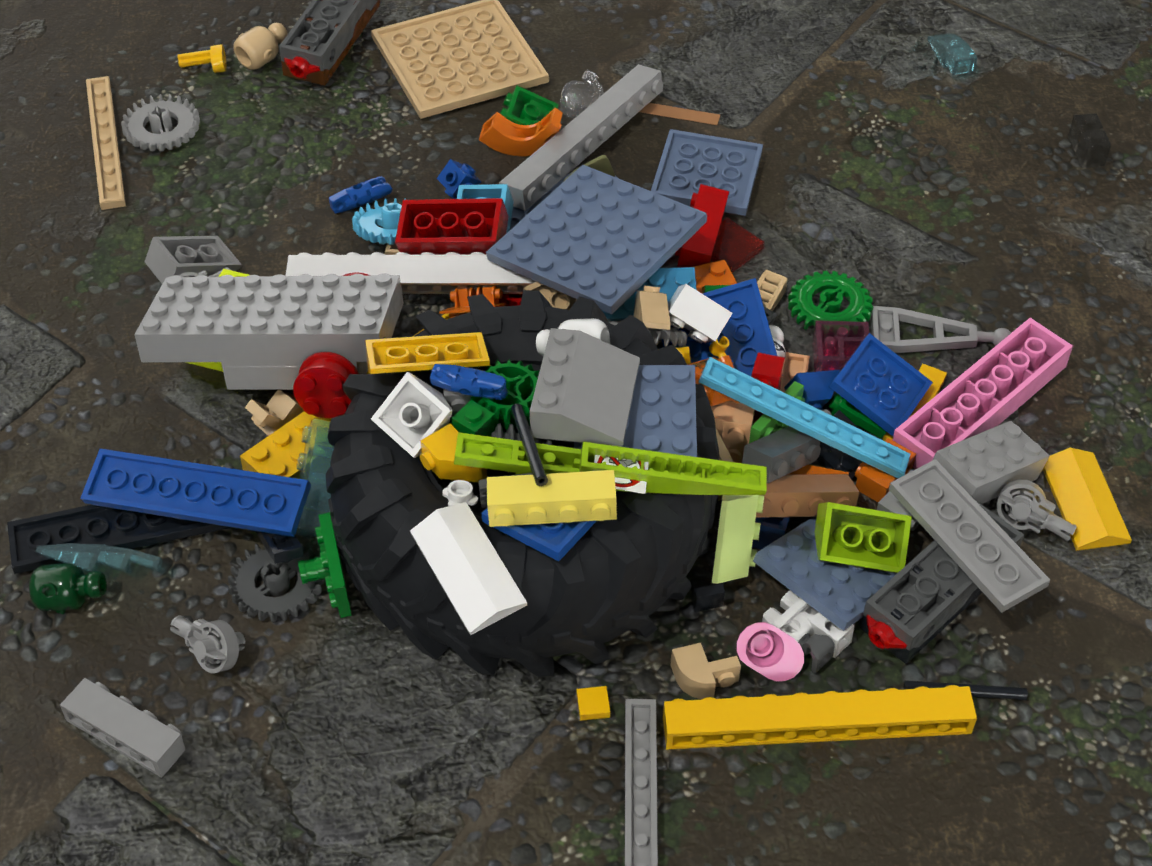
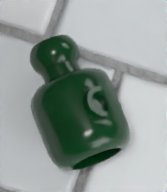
M69 563L39 566L33 571L29 583V593L35 607L41 611H56L60 614H64L66 610L80 609L85 602L86 596L100 598L106 593L107 589L106 577L102 572L91 571L85 575L78 565Z

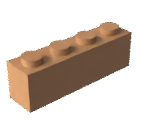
M848 474L785 475L767 483V492L765 495H762L764 496L762 513L756 512V517H817L818 504L825 502L856 507L859 490Z

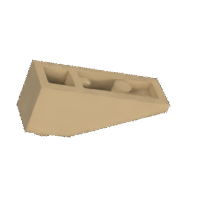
M644 286L643 291L637 290L634 317L642 321L646 328L670 330L667 294L661 293L660 287Z

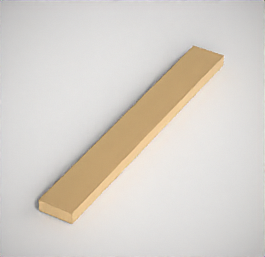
M106 76L87 79L86 86L101 210L125 207L126 202L110 78Z

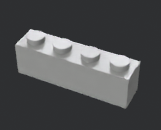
M84 678L60 704L67 722L161 778L186 750L182 733L177 727L172 724L166 726L159 722L153 713L148 710L141 711L137 709L124 696H119L118 698L100 682L93 683Z

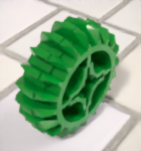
M510 359L505 364H501L497 360L495 366H486L484 371L505 377L508 396L503 400L472 396L471 400L495 414V428L497 424H501L502 427H505L506 431L510 424L516 427L511 407L519 403L523 406L530 427L529 411L540 371H534L532 364L524 367L521 360L517 364H513Z

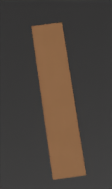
M648 103L639 111L641 113L718 125L720 114Z

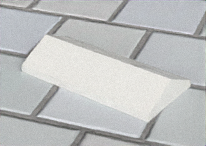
M466 502L436 509L410 530L412 537L470 635L527 606L525 598Z

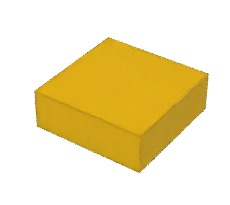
M607 686L576 689L580 721L610 718Z

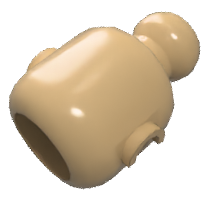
M276 22L272 23L268 28L255 26L247 32L240 34L234 42L236 58L244 67L250 70L261 68L277 56L279 52L278 44H281L288 35L286 28L281 23Z

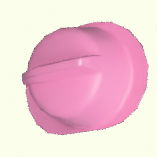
M765 622L754 623L747 626L739 635L736 651L740 660L766 678L774 681H787L794 678L801 671L804 664V652L801 645L793 637L774 625Z

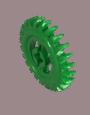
M823 271V274L813 272L812 276L805 275L803 279L797 280L796 285L791 287V293L788 295V309L791 310L792 318L798 315L797 325L805 320V331L809 326L814 325V335L822 328L825 338L830 330H833L834 336L837 338L839 329H842L847 337L849 327L853 329L854 333H857L858 324H860L861 328H864L865 323L870 320L873 311V299L869 296V290L864 288V284L861 282L856 283V278L854 277L847 278L845 273L838 275L837 271H833L832 274H829L828 271ZM821 292L819 305L816 307L812 298L815 294ZM843 297H846L849 301V306L841 311Z

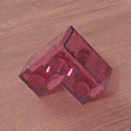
M816 320L812 340L814 372L841 371L844 363L849 360L863 339L869 334V323Z

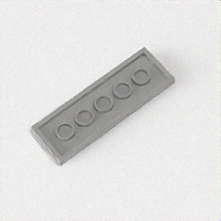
M936 459L890 483L889 491L1001 613L1048 587L1050 579Z

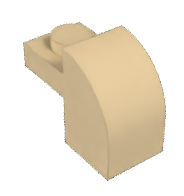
M277 390L267 405L251 399L245 407L253 414L251 419L254 421V424L268 436L304 412L294 395L284 390Z
M701 643L672 649L671 668L677 684L686 694L694 698L714 697L715 687H728L739 682L741 664L737 656L708 662Z

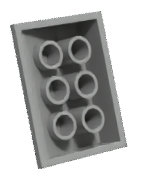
M551 328L529 411L533 438L623 446L640 358L582 331Z

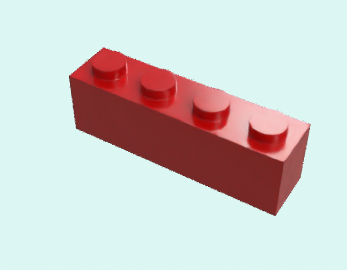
M700 184L698 194L693 193L690 207L707 213V222L675 252L676 256H680L677 267H694L710 263L729 191Z

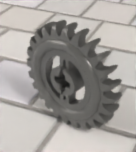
M255 543L256 554L253 555L245 549L247 561L237 557L236 562L239 568L231 566L233 576H228L230 584L228 591L232 595V602L238 605L239 611H247L248 617L253 618L258 614L259 621H264L267 617H270L271 622H275L277 617H281L285 621L288 619L289 614L293 617L299 616V609L307 611L309 609L308 603L314 604L317 601L316 595L321 594V585L325 582L324 580H316L302 584L298 561L313 559L312 549L309 548L307 553L304 554V545L300 543L303 547V557L276 564L266 549L262 550L257 543ZM262 574L263 584L256 589L257 578ZM297 575L296 586L291 592L287 593L290 589V579Z

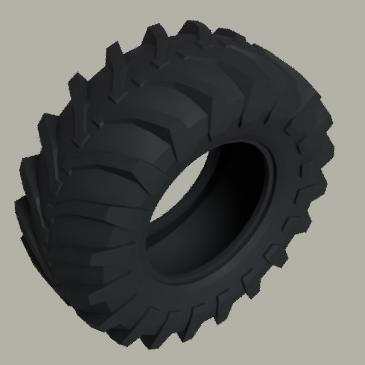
M523 290L521 305L494 307L483 294L467 297L470 312L447 320L431 310L416 315L425 330L414 337L482 332L491 366H495L497 360L501 364L507 363L509 359L513 364H517L521 360L524 367L532 364L534 371H540L543 356L538 354L536 349L537 334L545 329H558L560 324L566 320L593 318L599 319L606 324L609 330L610 344L639 357V365H687L682 354L674 345L657 349L653 337L645 324L639 319L630 315L617 325L610 324L594 300L580 296L571 309L566 310L552 307L540 291ZM486 366L473 367V369L484 371ZM432 370L407 371L444 396L443 388L431 384L430 375ZM407 372L350 374L343 384V390L351 400V403L345 415L331 418L327 435L329 444L334 446L330 468L326 472L327 492L331 493L328 504L337 547L349 577L356 589L361 591L367 605L390 631L400 626L408 639L422 653L437 660L450 646L477 673L494 676L500 658L516 659L537 677L554 675L553 657L580 652L591 662L598 664L611 659L604 644L605 642L614 639L628 630L647 638L658 629L649 618V615L655 612L668 598L683 600L692 585L686 576L697 558L702 557L708 552L712 534L708 531L713 527L715 511L718 505V495L642 494L616 491L617 520L596 521L560 561L493 527H489L488 524L482 522L481 513L471 510L525 598L527 606L470 635L410 533L411 529L436 509L448 507L449 501L443 496V488L439 485L442 479L432 470L429 471L423 466L420 455L413 458L371 420ZM696 384L697 457L719 460L715 418L703 384ZM451 415L449 424H452V417L454 415ZM553 440L554 443L574 448V442Z

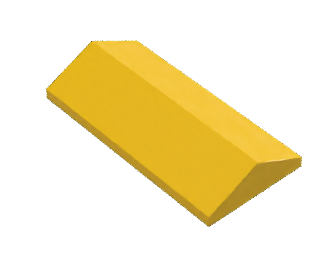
M482 332L365 340L368 372L370 374L432 370L435 364L459 365L463 367L490 366Z
M1070 447L1050 455L1043 471L1063 519L1077 526L1074 534H1070L1076 551L1131 544L1132 539L1094 453Z

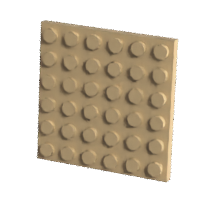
M481 0L371 30L374 42L420 119L503 96L508 92L513 93L516 85L527 89L549 82L548 73L498 0Z

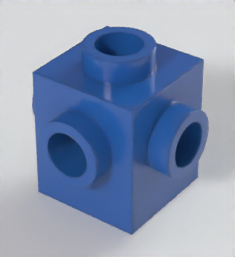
M451 159L437 177V180L446 188L445 193L453 199H457L459 185H479L481 183L475 175L476 171L471 166Z

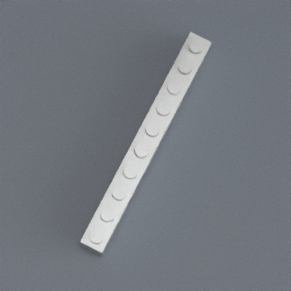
M329 252L322 255L299 253L298 255L288 256L286 276H300L303 274L311 276L336 274L337 276H343L353 272L365 273L371 276L379 274L400 275L402 294H450L456 288L470 289V287H474L477 290V287L492 286L501 288L503 294H523L524 287L537 282L489 261L487 255L481 252H473L471 255H460L455 252H448L445 255H435L430 252H423L421 255H410L404 252L396 253V255H385L379 252H374L371 255H360L354 252L347 253V255H336Z

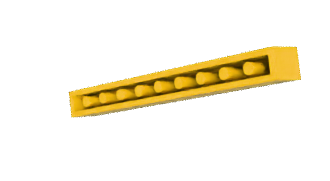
M949 685L944 688L922 686L905 690L888 688L884 691L861 689L844 693L828 691L823 694L796 693L784 696L767 694L762 697L735 696L724 699H716L714 697H706L701 700L674 699L672 701H664L663 708L666 750L972 734L977 720L970 686L959 687L957 685Z

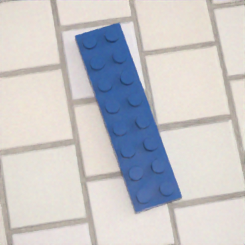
M99 449L80 499L85 504L295 537L311 484L308 480Z

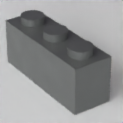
M788 426L745 445L742 463L767 467V483H770L817 461L821 452L820 441Z

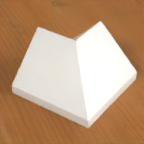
M407 372L371 420L413 458H416L421 454L420 440L448 425L453 410L442 393L410 372Z

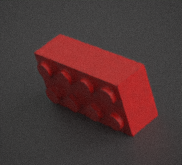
M502 198L403 200L395 244L399 252L410 255H421L423 252H430L435 255H445L448 252L471 255L473 252H481L486 255V251L506 234L509 216Z

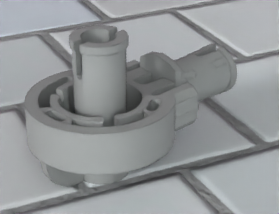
M1012 481L1005 485L998 495V515L1015 529H1031L1037 534L1041 529H1048L1062 537L1065 541H1069L1071 538L1069 535H1073L1077 526L1075 524H1071L1054 514L1056 504L1047 500L1043 490L1031 481ZM1002 504H1005L1006 511H1009V516H1007V514L1004 512Z
M179 615L170 624L175 626L170 627L171 632L185 639V644L189 647V651L195 655L200 666L209 673H218L231 669L237 662L239 651L245 648L244 645H239L245 644L243 634L241 632H234L233 628L223 620L208 622L204 619H198L192 623L184 616Z

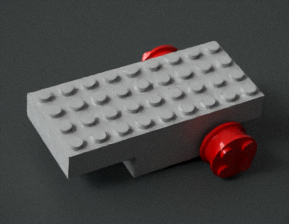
M353 272L343 276H337L336 274L325 276H311L309 274L285 276L278 274L274 276L249 275L246 277H233L232 275H223L221 277H207L205 275L181 277L174 275L166 277L134 334L141 362H221L227 390H293L297 403L307 414L320 418L342 416L351 403V400L343 390V384L350 374H367L368 371L365 340L382 339L383 337L392 338L404 303L400 275L379 274L371 276L365 273Z

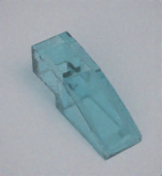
M951 33L928 36V42L942 67H948L952 75L975 71L977 56L961 37Z

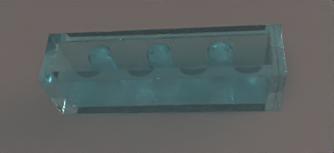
M314 418L309 426H305L303 429L301 442L306 444L304 453L299 454L297 469L301 470L299 479L308 480L311 488L296 535L317 538L315 527L320 526L318 515L330 512L328 499L331 497V493H328L326 488V472L330 468L334 446L329 444L327 438L329 421Z

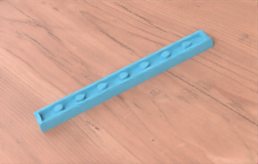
M712 357L708 358L698 381L699 383L896 478L905 475L910 453Z

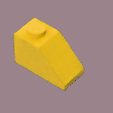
M451 423L420 440V460L423 466L429 471L432 470L440 479L465 480L469 482H479V480L487 479V469L454 464L458 431Z

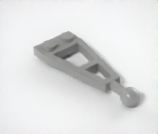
M873 306L871 313L872 335L895 353L974 348L977 342H990L996 346L1011 334L1006 328H998L994 332L977 331V325L902 308ZM899 321L933 328L934 338L900 340ZM944 331L966 336L944 337Z

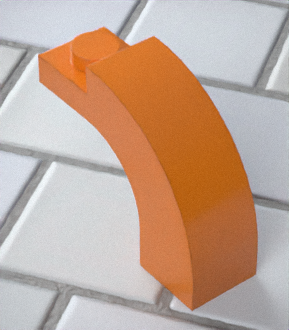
M555 107L541 121L532 125L516 124L496 112L483 124L479 140L488 147L503 154L531 156L559 132L562 126L560 122L563 112Z

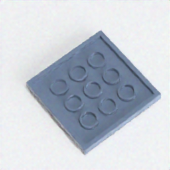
M670 129L651 191L690 206L693 193L698 194L700 184L729 191L724 212L746 216L763 151V144Z
M639 365L622 447L697 457L695 365ZM574 442V448L581 449L583 443Z
M812 517L758 551L753 562L844 631L863 617L866 601L897 573L818 560L814 533L816 517Z

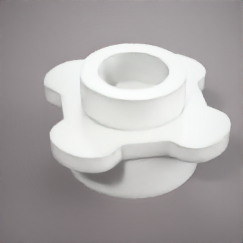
M453 481L443 490V496L449 501L448 506L464 502L472 506L478 502V497L473 495V486L468 481Z

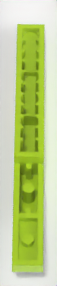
M458 432L454 458L455 465L514 472L515 475L532 473L521 441ZM583 442L581 449L535 443L546 474L614 470L616 478L647 482L646 493L765 495L767 492V467L590 442ZM595 455H600L604 459L606 456L618 458L619 461L629 459L634 463L641 461V469H637V466L632 468L624 467L622 464L614 466L607 465L606 462L601 464L594 463ZM644 462H649L648 470H644Z

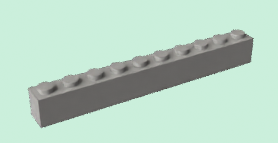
M638 64L501 180L499 184H508L514 201L513 207L526 211L663 91L661 71Z

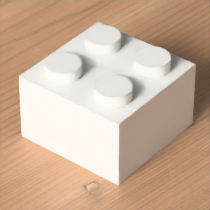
M687 284L678 286L668 303L671 326L677 329H683L684 327L690 331L688 336L701 344L702 342L716 341L733 314Z

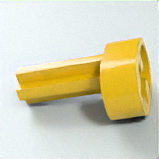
M223 44L211 46L210 50L177 55L179 67L211 63L214 73L227 71L226 54Z

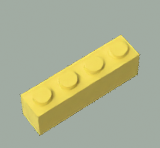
M614 470L546 474L548 482L544 486H537L533 475L487 477L489 527L617 520Z

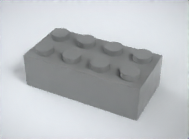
M1008 421L938 450L933 460L936 459L976 502L978 501L983 504L997 498L1002 488L1012 481L1028 480L1032 482L1037 480L1050 455L1038 443L1026 435L1019 426L1012 421Z

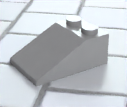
M218 236L153 237L145 259L147 266L162 284L166 277L180 275L185 272L199 273L206 271L207 274L205 276L208 277L225 267L232 271H237L242 266Z

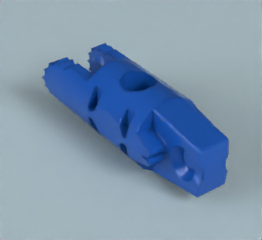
M379 176L348 187L329 197L330 207L335 214L352 210L389 195L392 192V187L386 183L384 177Z
M435 364L430 375L432 385L451 392L496 400H503L508 396L505 377L483 370L459 365Z

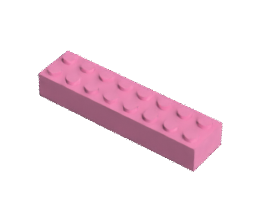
M1029 318L896 428L893 441L916 453L913 468L917 469L931 462L938 450L1000 425L1066 368L1073 345L1032 318Z

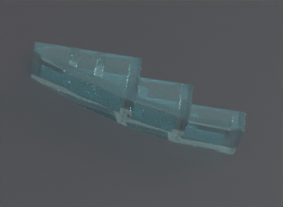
M67 543L38 546L36 552L41 556L62 563L73 564L88 572L97 571L99 564H103L128 573L131 562L160 571L163 563L161 557L132 549L101 544Z

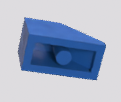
M840 370L797 373L784 389L786 391L794 381L804 385L803 398H805V403L823 410L822 407L832 398L834 390L829 386Z

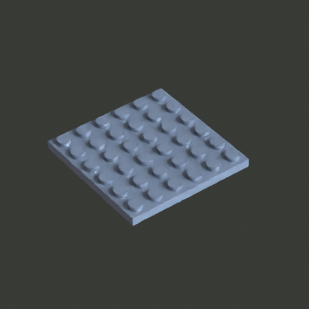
M582 165L486 251L487 259L491 262L575 299H578L580 296L594 300L601 310L613 314L707 222V213Z

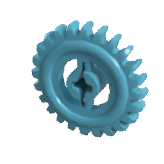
M396 198L394 203H388L387 199H384L383 207H380L377 200H375V209H371L369 203H367L366 212L362 207L359 208V212L355 211L352 225L353 230L359 237L366 241L370 240L372 243L379 242L382 245L385 243L389 245L395 244L402 207L401 204L397 203Z

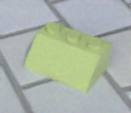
M722 496L712 583L718 584L748 577L749 566L755 567L756 563L753 560L757 550L752 549L753 540H759L761 523L755 522L756 512L762 513L764 496Z

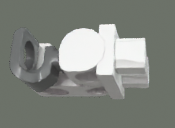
M791 590L781 599L780 607L786 610L783 614L773 607H770L763 614L762 622L774 625L793 637L801 645L805 655L811 652L813 659L811 671L814 674L832 657L836 658L852 642L853 624L846 630H841Z

